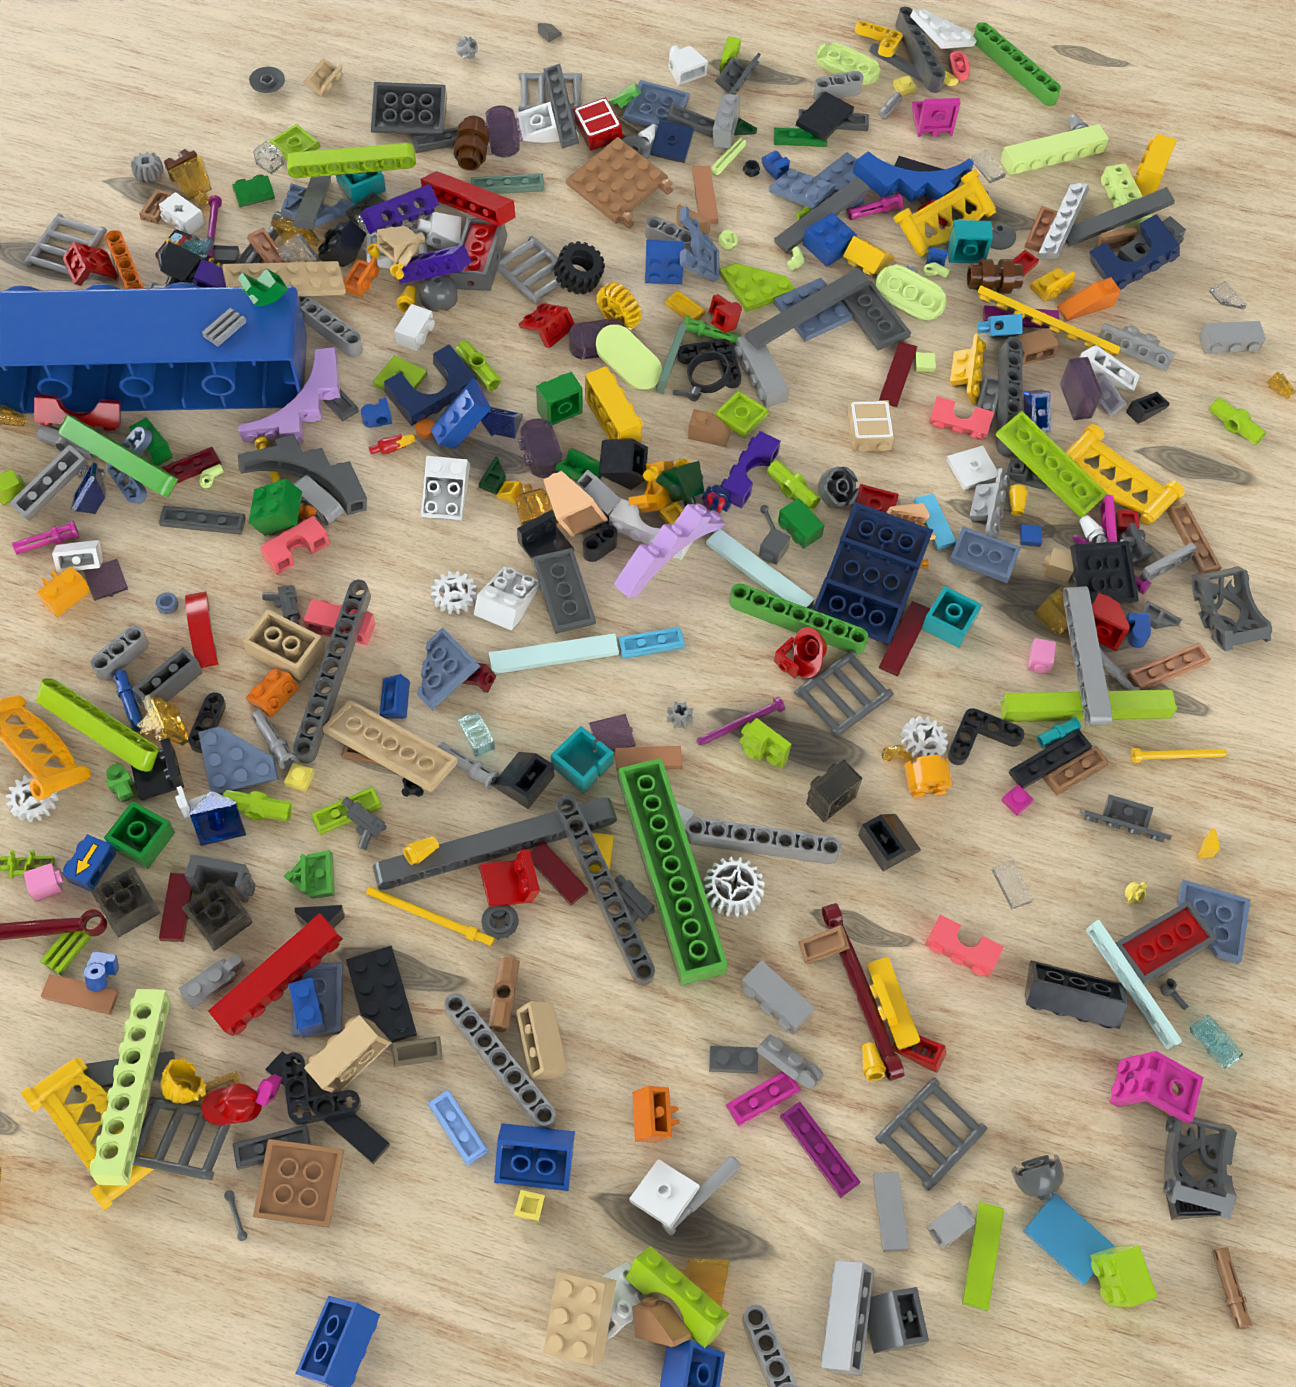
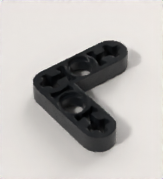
M720 339L686 344L679 348L678 361L682 364H689L696 355L701 353L702 349L714 351L715 349V351L722 353L728 361L733 363L730 368L734 380L730 378L725 386L731 389L740 386L741 372L733 345L729 340ZM710 359V360H706V361H704V362L713 361V360H717V359ZM717 360L721 376L723 377L727 366L723 364V361Z
M213 692L206 696L191 729L188 742L191 749L195 752L202 753L201 743H195V740L199 741L200 739L198 732L218 727L225 711L226 702L220 693ZM218 700L219 704H215L213 708L211 703H215ZM206 718L213 719V723L210 726H202L201 723Z
M975 708L968 709L962 718L950 747L948 759L954 765L964 764L967 761L977 734L1005 745L1016 747L1021 744L1024 738V730L1016 724ZM972 716L975 717V721H974V722H971V721H970V719H971ZM985 720L983 727L980 726L982 721ZM990 723L996 724L999 730L993 732L989 730L987 725ZM1003 729H1006L1004 735H1002ZM966 732L970 734L972 739L965 741L960 737V734ZM1012 733L1016 734L1015 739L1011 738ZM959 746L964 747L961 756L957 757L956 753Z
M292 1052L284 1057L282 1068L289 1118L293 1123L304 1125L355 1114L360 1109V1097L353 1090L310 1097L307 1071L304 1068L306 1063L303 1056L297 1052ZM294 1059L300 1063L296 1066L298 1076H294L292 1068L288 1066L292 1064ZM296 1082L304 1085L303 1091L298 1095L290 1092L291 1086ZM347 1097H351L354 1101L356 1100V1102L352 1103L351 1108H348L346 1104L338 1105L340 1110L336 1111L337 1106L334 1099H338L339 1104L347 1102ZM323 1101H328L332 1104L331 1110L326 1114L318 1111V1106ZM313 1104L315 1116H312L310 1111L302 1113L301 1118L294 1114L298 1111V1107H302L305 1111L311 1110L309 1105Z

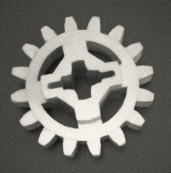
M448 571V576L445 577V575L441 574V580H434L435 585L431 586V598L434 601L435 607L440 606L441 612L447 609L450 615L452 611L460 614V609L468 611L467 605H474L473 600L477 599V589L473 579H468L466 573L460 576L459 571L455 575Z
M918 716L916 719L911 718L902 728L903 732L900 736L904 737L901 743L907 744L908 747L905 750L906 752L911 750L913 758L916 755L919 757L942 755L946 751L945 747L948 745V741L944 739L948 735L941 732L943 726H936V720L930 722L929 717L923 720L921 716Z
M24 775L22 782L15 780L16 787L8 788L12 794L6 795L9 801L6 805L14 817L17 816L20 821L27 818L29 822H32L34 817H37L40 821L42 820V814L50 815L49 808H56L53 802L59 801L56 795L58 792L52 793L49 798L38 801L30 791V781L34 777L31 776L28 779Z

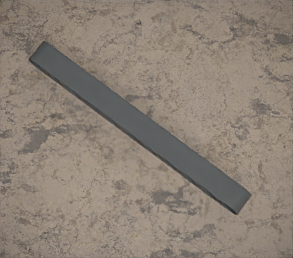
M600 798L579 804L591 831L607 827L617 821L610 798ZM569 807L562 810L564 812H570L573 808ZM556 811L439 844V848L419 864H409L403 854L379 861L372 868L378 889L386 890L537 847L543 841L547 844L565 839L567 836ZM572 825L570 827L574 832L582 830L579 825Z

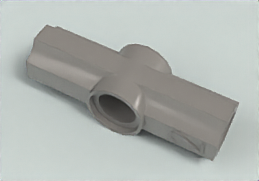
M40 425L38 428L37 438L39 441L55 446L60 452L70 444L83 457L96 459L97 456L58 433L59 428Z

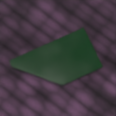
M738 118L734 136L757 133L755 126Z
M495 456L480 480L479 488L497 495L504 481H506V476L500 465L499 458Z

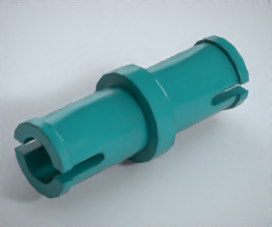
M1073 717L1060 725L1055 724L1052 726V729L1037 735V741L1044 748L1057 740L1060 741L1078 729L1080 730L1081 724L1076 717Z

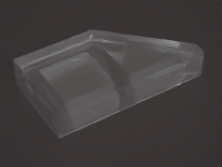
M1226 281L1211 287L1209 291L1221 305L1242 310L1247 305Z

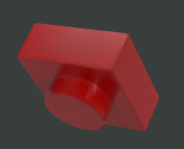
M1117 510V531H1125L1130 523H1136L1139 529L1138 511Z

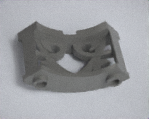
M1234 566L1233 568L1204 574H1192L1194 600L1199 601L1201 612L1198 614L1204 628H1209L1212 632L1211 639L1224 651L1233 650L1234 645L1258 640L1271 641V622L1261 614L1253 600L1247 570ZM1233 575L1235 587L1231 584L1232 579L1224 587V577ZM1219 578L1218 584L1210 582V580ZM1217 595H1218V601H1217V603L1215 604L1214 601H1213V599L1215 600V599L1217 598ZM1224 598L1240 609L1237 623L1226 616L1219 615L1217 610L1223 604Z
M1169 1116L1166 1121L1168 1137L1163 1192L1167 1194L1169 1202L1175 1204L1176 1200L1195 1204L1216 1210L1220 1217L1231 1219L1237 1195L1234 1191L1232 1176L1227 1175V1165L1232 1164L1237 1132L1231 1125L1194 1117L1193 1122L1190 1124L1197 1125L1198 1139L1195 1140V1133L1192 1128L1187 1130L1188 1137H1184L1181 1133L1183 1121L1174 1116ZM1205 1128L1219 1131V1134L1205 1136ZM1197 1150L1202 1163L1213 1171V1173L1204 1175L1199 1182L1187 1172L1182 1164V1161L1187 1156ZM1212 1152L1215 1155V1159H1210L1207 1154ZM1205 1182L1212 1183L1213 1187L1210 1184H1208L1207 1187H1205Z

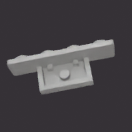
M1107 323L1103 325L1098 335L1099 338L1121 347L1120 351L1163 370L1168 369L1175 353L1158 346L1160 340L1155 335L1141 333L1134 326H1125L1121 330Z
M1004 468L998 469L996 483L976 485L969 516L971 521L987 520L985 532L988 536L997 538V535L1000 533V519L1003 518V505L1007 500L1006 491L1007 487L1010 486V477L1006 474Z

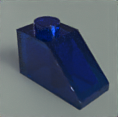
M1043 389L1023 391L1024 413L1043 432L1051 431V392Z

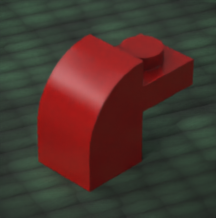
M719 294L713 295L708 312L713 315L711 324L724 333L735 330L738 326L742 307L737 302H729Z

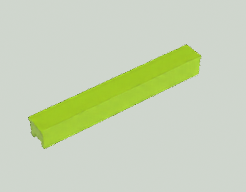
M1173 690L1108 691L1112 720L1171 719L1178 709L1175 704ZM1080 692L1004 693V701L1000 702L1002 719L1008 722L1068 721L1073 717H1076L1079 721L1084 720Z

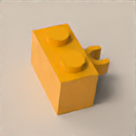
M72 566L59 575L55 571H51L53 579L47 581L45 578H42L44 587L37 591L43 605L57 618L91 592L84 577Z

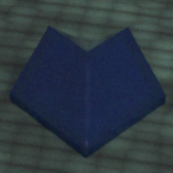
M491 407L492 409L481 420L491 437L500 435L515 439L523 413Z
M95 462L92 463L73 495L71 507L73 511L96 514L106 497V488L98 465Z
M210 791L190 811V817L201 846L246 835L237 803L230 798Z

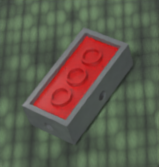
M467 218L459 245H465L471 263L462 271L450 274L457 289L491 291L508 236L505 224L498 226L480 218Z
M1188 900L1115 944L1141 982L1146 986L1208 949L1218 938Z

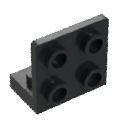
M552 509L517 528L518 543L531 559L535 556L573 548L574 551V547L557 528L556 516Z
M169 738L160 740L162 749L158 750L159 752L151 771H141L131 765L140 800L177 790L179 786L185 787L175 749Z

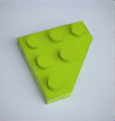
M739 263L719 269V275L746 313L773 303L775 298L795 290L787 276Z

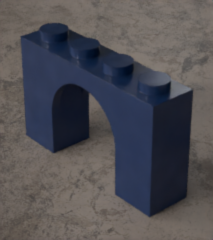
M1157 214L1140 223V234L1151 248L1150 252L1143 259L1135 262L1120 260L1107 242L1090 251L1091 263L1103 280L1112 277L1119 289L1122 290L1128 284L1142 279L1143 276L1150 272L1157 271L1161 266L1175 261L1180 256V245Z
M450 344L433 353V365L447 382L445 388L435 394L418 392L401 372L384 381V392L411 426L426 419L433 413H439L445 406L454 401L472 379L477 381V378Z

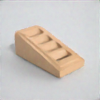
M924 503L893 506L886 512L887 514L924 524L930 516Z

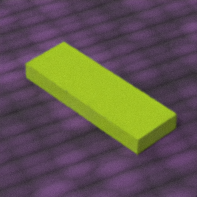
M373 786L348 797L353 802L358 801L370 813L383 808ZM343 800L310 814L319 835L352 821L346 816L349 809L341 804Z

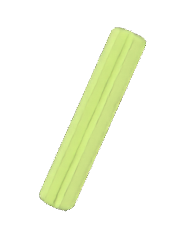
M741 137L738 138L731 145V149L729 148L711 167V173L719 175L746 146V140Z

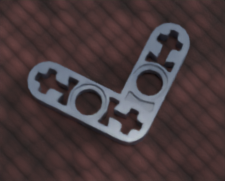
M136 427L121 445L126 448L131 447L133 452L141 455L151 443V431L142 427ZM107 463L108 473L126 499L137 504L143 503L147 497V491L143 484L129 476V482L125 485L124 480L127 474L118 471L117 468Z

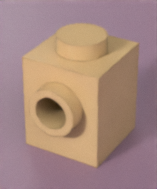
M1053 548L1051 555H1046L1043 567H1046L1044 576L1068 583L1074 570L1071 553Z

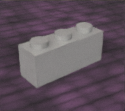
M722 94L713 127V147L731 149L740 114V95Z
M1260 321L1205 323L1199 335L1204 354L1255 352L1261 349L1266 339Z
M762 960L742 979L741 988L744 995L751 1000L757 1001L760 1004V1009L766 1015H772L784 1031H789L794 1035L812 1016L814 1007Z

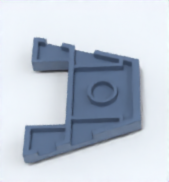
M290 184V190L287 192V198L284 200L281 208V217L294 222L306 192L305 187ZM343 199L334 206L322 204L314 227L355 212L356 204Z
M685 206L680 209V222L692 233V254L687 249L680 251V265L715 282L719 280V250L707 233L703 234L700 231V223L696 218L692 220L688 214L690 210Z

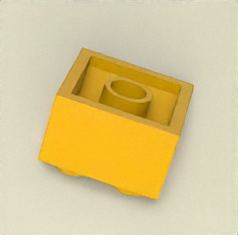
M853 236L843 257L848 259V264L857 267V265L863 267L862 271L870 276L873 274L878 275L895 257L869 241Z

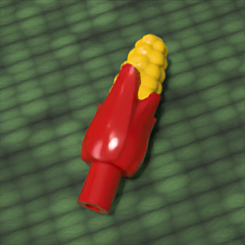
M399 434L383 438L377 442V445L368 447L371 455L379 452L381 454H390L412 444V442H415L416 437L413 434Z

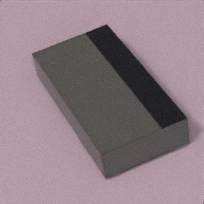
M200 245L198 255L204 260L209 261L205 257L206 245ZM214 245L212 256L214 263L235 264L238 260L239 248L238 246Z

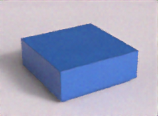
M930 247L926 264L936 262L944 266L948 251Z
M1021 524L1020 545L1041 547L1042 526Z

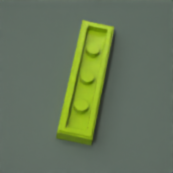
M983 1202L978 1203L962 1305L984 1311L989 1310L1004 1208Z

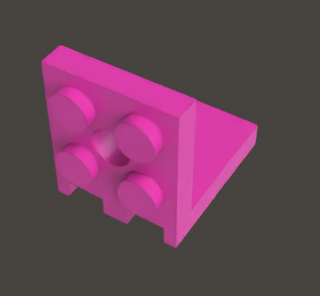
M960 98L913 101L912 112L918 137H921L922 133H931L932 137H937L942 132H948L949 136H953L961 104Z
M1158 1051L1121 1059L1117 1066L1118 1073L1115 1083L1111 1088L1112 1095L1109 1103L1119 1107L1147 1101L1185 1123L1193 1122L1204 1077ZM1173 1083L1178 1087V1095H1175L1172 1090Z

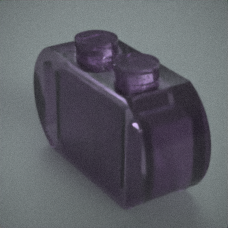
M502 105L491 107L485 113L486 126L490 131L489 143L491 153L498 157H511L518 153L520 150L519 142L522 141V132L518 130L520 129L519 118H515L514 110L510 107Z
M615 318L574 324L569 331V350L574 357L580 360L598 358L596 338L599 332L609 325H621L623 327L625 325Z
M536 418L527 421L521 427V439H518L520 450L525 452L523 455L526 467L530 466L533 475L540 478H548L552 474L558 473L555 468L557 463L562 461L563 457L551 422L545 419Z

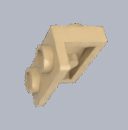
M323 57L307 76L304 84L319 96H322L325 92L329 93L334 85L333 82H338L343 75L341 72L343 65L340 63L338 67H335Z

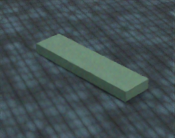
M543 173L471 177L472 185L496 194L544 191Z
M679 324L658 381L656 390L658 393L664 394L679 348L685 336L687 324Z

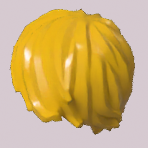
M185 1057L182 1059H172L164 1069V1072H162L160 1088L162 1089L163 1096L173 1103L184 1104L194 1100L198 1101L200 1095L202 1098L206 1094L204 1078L202 1076H195L196 1066H193L192 1062H186Z

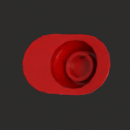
M802 628L797 632L794 639V663L799 666L798 675L806 679L818 674L822 666L823 657L827 652L825 639L814 628Z
M240 1083L213 1090L202 1101L201 1111L203 1117L214 1125H230L252 1121L258 1117L262 1110V1105L256 1103L259 1094L250 1086Z

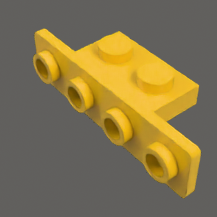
M974 334L973 347L971 349L954 352L950 378L952 386L968 384L967 395L972 404H977V398L980 396L981 367L984 365L983 352L986 350L985 342L981 340L979 334Z
M889 957L868 963L867 967L873 981V985H870L874 999L879 998L882 1006L877 1008L882 1021L887 1019L897 1048L901 1050L920 1043L919 1035Z

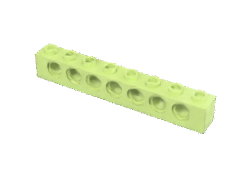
M136 989L135 997L130 1001L131 1014L129 1020L125 1022L124 1042H121L119 1046V1063L114 1067L113 1087L108 1091L107 1111H104L102 1115L103 1128L101 1135H98L96 1139L97 1152L95 1159L90 1164V1174L98 1185H129L171 1003L165 990ZM136 1059H139L138 1062L132 1064L133 1061H135ZM130 1082H134L131 1086L126 1087ZM129 1105L126 1109L121 1110L123 1106ZM123 1128L119 1134H115L117 1130ZM118 1152L114 1158L109 1159L111 1154Z

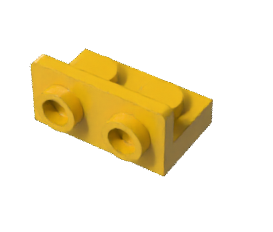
M1057 267L1032 282L1030 289L1046 302L1051 298L1057 297L1062 291L1069 290L1074 284L1076 273L1072 271L1066 274Z

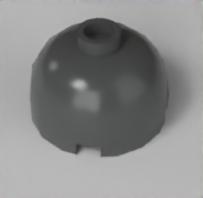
M447 275L424 279L420 285L421 303L428 310L439 312L438 309L445 308V311L454 307L458 301L457 287L454 281Z
M838 466L828 469L819 479V496L829 506L844 507L851 505L859 493V488L856 489L857 477L848 467Z
M1048 1155L1024 1161L1021 1163L1024 1168L1018 1171L1016 1166L1012 1168L1011 1172L1018 1188L1030 1197L1039 1196L1040 1200L1052 1198L1054 1196L1053 1192L1059 1189L1063 1182L1064 1172L1058 1155H1054L1052 1160L1049 1159Z

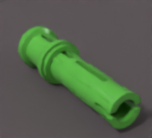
M688 315L684 321V324H687L686 331L697 334L698 337L707 336L716 340L726 339L735 346L737 338L741 337V334L730 331L724 333L717 327L707 325L706 321L691 319Z

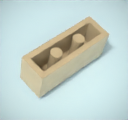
M528 1002L516 1010L530 1079L554 1080L567 1072L553 1002Z

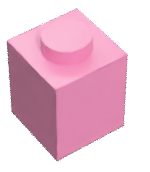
M1035 638L1030 647L1028 670L1038 674H1049L1054 664L1056 642Z
M52 863L23 872L28 893L34 901L63 892L61 883H64L62 872L60 869L56 870Z

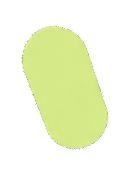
M826 43L817 50L816 61L818 65L834 74L859 71L864 76L862 85L872 84L880 76L881 69L875 59L842 44L831 43V45H827Z
M897 264L882 269L877 276V289L886 301L923 321L936 319L943 313L946 307V295L944 290L936 283Z
M609 325L599 332L596 338V350L599 357L630 387L639 391H647L658 385L663 370L661 362L627 328L621 325Z

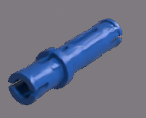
M118 670L112 675L117 685V695L119 698L121 697L131 729L135 732L142 731L143 728H146V724L132 691L133 686L129 682L127 672L125 670Z

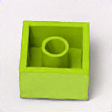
M1140 1245L1115 1246L1090 1255L1092 1260L1091 1267L1094 1274L1098 1277L1101 1286L1100 1294L1107 1303V1306L1133 1307L1158 1298Z

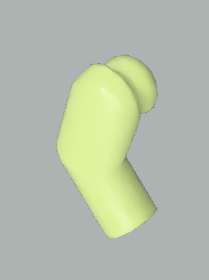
M800 247L792 249V260L787 262L790 270L798 269L804 264V257Z
M936 262L926 264L923 268V273L926 276L939 274L948 278L951 272L950 269Z
M217 464L202 471L199 479L201 487H211L214 478L224 473L221 465Z

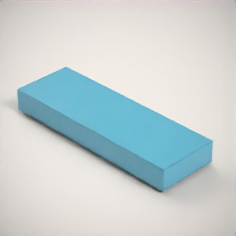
M934 493L915 498L914 504L924 503L930 514L924 525L927 528L933 529V533L936 535V539L932 540L935 549L940 550L955 546L956 540Z
M680 627L618 637L622 659L685 647Z

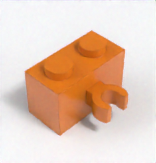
M646 1086L632 1092L635 1142L657 1143L671 1138V1126L677 1125L680 1122L671 1117V1113L679 1111V1108L677 1106L670 1107L669 1087Z

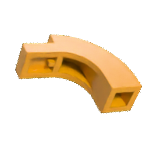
M659 461L647 463L646 469L649 470L650 467H657L658 474L660 475L661 471L674 468V462ZM656 479L651 482L648 481L647 489L643 495L628 497L629 506L637 505L638 509H641V513L662 510L671 501L667 490L656 483Z

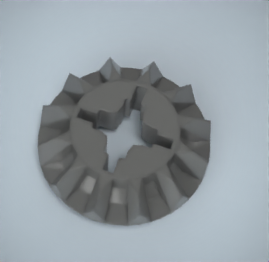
M510 905L488 907L482 915L481 923L487 935L497 940L500 938L508 939L511 934L516 932L519 918L515 909ZM505 916L504 923L506 924V926L500 924L498 927L495 928L496 921L494 920V918L500 920L502 917L504 918Z

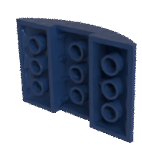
M854 502L813 610L860 627L868 633V638L890 645L924 558L933 529Z

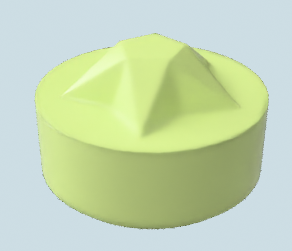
M724 230L718 237L719 244L727 250L734 248L738 242L736 234L730 230Z

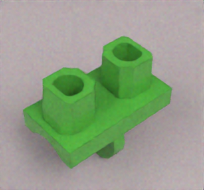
M120 764L111 765L106 772L108 788L113 794L117 793L118 798L122 802L134 798L135 795L131 786H134L135 783L130 774Z

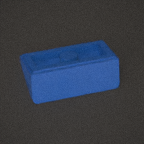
M402 674L383 679L380 716L383 718L403 719L407 717L410 681Z

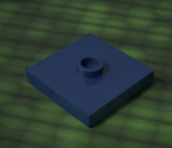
M660 120L650 155L685 163L694 128Z

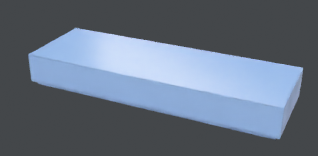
M449 1089L428 1102V1106L467 1166L488 1153L486 1146Z

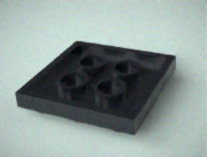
M1129 541L1075 544L1070 546L1076 586L1088 587L1092 605L1098 593L1111 597L1119 602V604L1136 603L1139 601Z

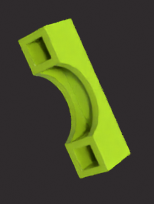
M651 1246L635 1258L626 1280L644 1296L652 1292H659L671 1298L679 1307L684 1318V1324L690 1331L691 1337L704 1348L708 1346L721 1332L729 1313Z

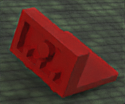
M73 242L63 256L65 265L75 285L82 286L90 273L115 280L118 278L108 253L101 248L97 249L84 243Z
M547 303L537 306L533 313L526 315L523 321L519 323L520 328L538 331L544 346L547 348L552 347L576 327L567 307Z
M530 849L521 850L513 861L482 863L479 866L489 907L532 903L540 892Z

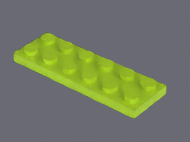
M1023 411L1018 413L995 434L1080 518L1084 517L1107 495Z

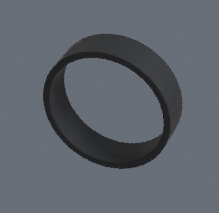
M705 351L696 355L690 361L687 375L692 386L701 388L700 392L713 393L725 387L729 382L731 368L727 358L722 353ZM717 359L727 365L724 376L715 383L702 385L692 380L694 369L706 360Z

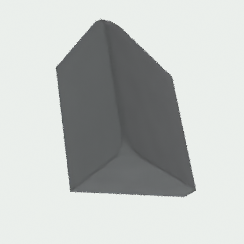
M538 23V34L548 43L562 36V33L552 24Z

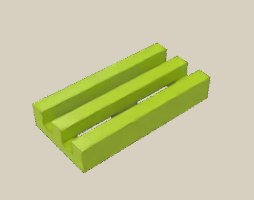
M83 931L63 933L40 962L61 976L92 937ZM79 936H81L82 938L78 941V943L73 947V949L57 967L56 964L61 960V958L64 955L67 954V952L71 949V946L75 943Z

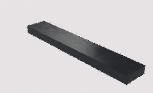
M282 1051L265 1070L271 1076L276 1074L282 1077L281 1085L285 1087L282 1062L287 1054ZM292 1060V1064L288 1066L292 1068L294 1076H298L296 1069L298 1064ZM307 1072L310 1097L331 1093L323 1090ZM296 1082L291 1086L290 1092L298 1095L303 1091L304 1085ZM334 1099L337 1106L336 1111H339L340 1108L338 1105H342L343 1103L339 1104L338 1099ZM323 1101L319 1104L318 1111L326 1114L331 1110L332 1104L328 1101ZM310 1104L311 1111L314 1113L313 1104ZM356 1114L323 1120L372 1164L390 1146L388 1141Z

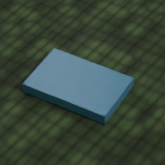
M1056 1193L1023 1230L1028 1237L1082 1285H1085L1094 1274L1090 1255L1115 1247Z

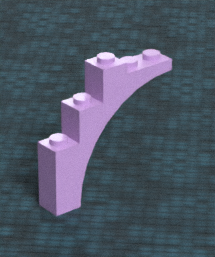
M335 347L315 349L311 375L304 388L289 404L266 418L239 425V433L243 442L253 443L259 437L275 440L290 435H295L298 443L304 442L302 422L322 420L321 400L341 398L339 364Z
M687 504L674 524H664L651 544L639 545L614 582V585L627 597H638L655 574L680 550L705 534L717 531L719 528L722 530L726 524L721 519L722 516L714 510L707 511L701 504Z

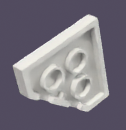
M925 9L913 10L910 15L941 49L973 47L977 41L969 30L938 17Z

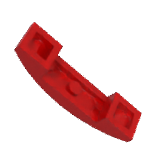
M207 592L185 595L186 615L193 655L198 660L200 668L219 665L210 621Z

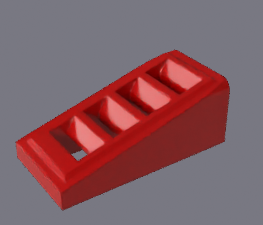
M920 1035V1043H918L915 1052L912 1051L914 1045L899 1050L894 1042L892 1046L894 1052L938 1073L946 1056L945 1045ZM926 1048L927 1051L925 1055H921L923 1049ZM933 1052L936 1053L934 1059H931Z

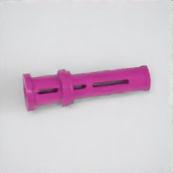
M896 193L892 197H882L877 202L849 208L847 210L848 218L853 220L879 212L886 214L890 210L903 209V199L900 193Z
M72 520L69 524L60 527L53 526L51 531L12 542V546L16 555L48 544H62L65 540L74 537L78 539L80 536L75 522ZM43 539L42 541L26 546V544Z

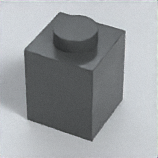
M772 527L760 545L759 556L765 561L777 565L789 547L791 536Z

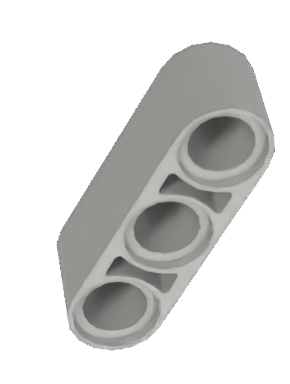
M850 71L817 78L813 94L814 99L817 100L825 91L837 98L858 95L862 89L864 76L859 71Z
M651 216L646 220L645 235L648 240L684 241V249H687L692 254V233L689 230L657 216Z
M304 475L294 483L302 491L300 503L304 506H313L317 510L315 516L328 526L344 513L339 502L308 475Z
M130 626L92 657L90 664L98 679L106 681L113 678V673L125 668L148 648L149 643L144 630L140 626Z

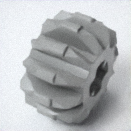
M139 153V156H134V160L131 161L132 173L140 182L144 180L147 183L151 180L155 182V179L161 178V174L164 173L162 161L155 153Z

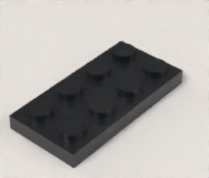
M392 945L346 959L361 1016L373 1021L392 1043L417 1035Z

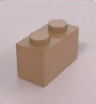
M1050 328L1038 329L1034 332L1015 336L1023 345L1022 365L1053 358L1059 347V343Z

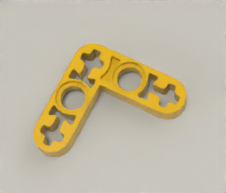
M866 21L856 22L855 33L881 41L878 54L881 56L892 57L901 45L903 38L901 32Z

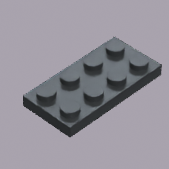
M872 281L841 300L878 351L910 338L911 331Z
M573 548L532 557L555 634L596 624Z

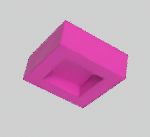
M1018 784L1003 796L1001 801L1018 816L1033 803L1034 799Z
M274 1074L267 1079H263L257 1089L259 1095L256 1103L266 1106L274 1101L283 1078Z

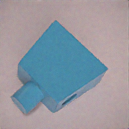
M1022 314L990 316L987 321L977 322V333H988V337L1023 334ZM995 323H999L1001 328L996 330Z

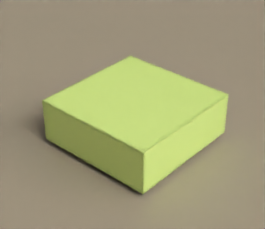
M916 352V372H935V353Z

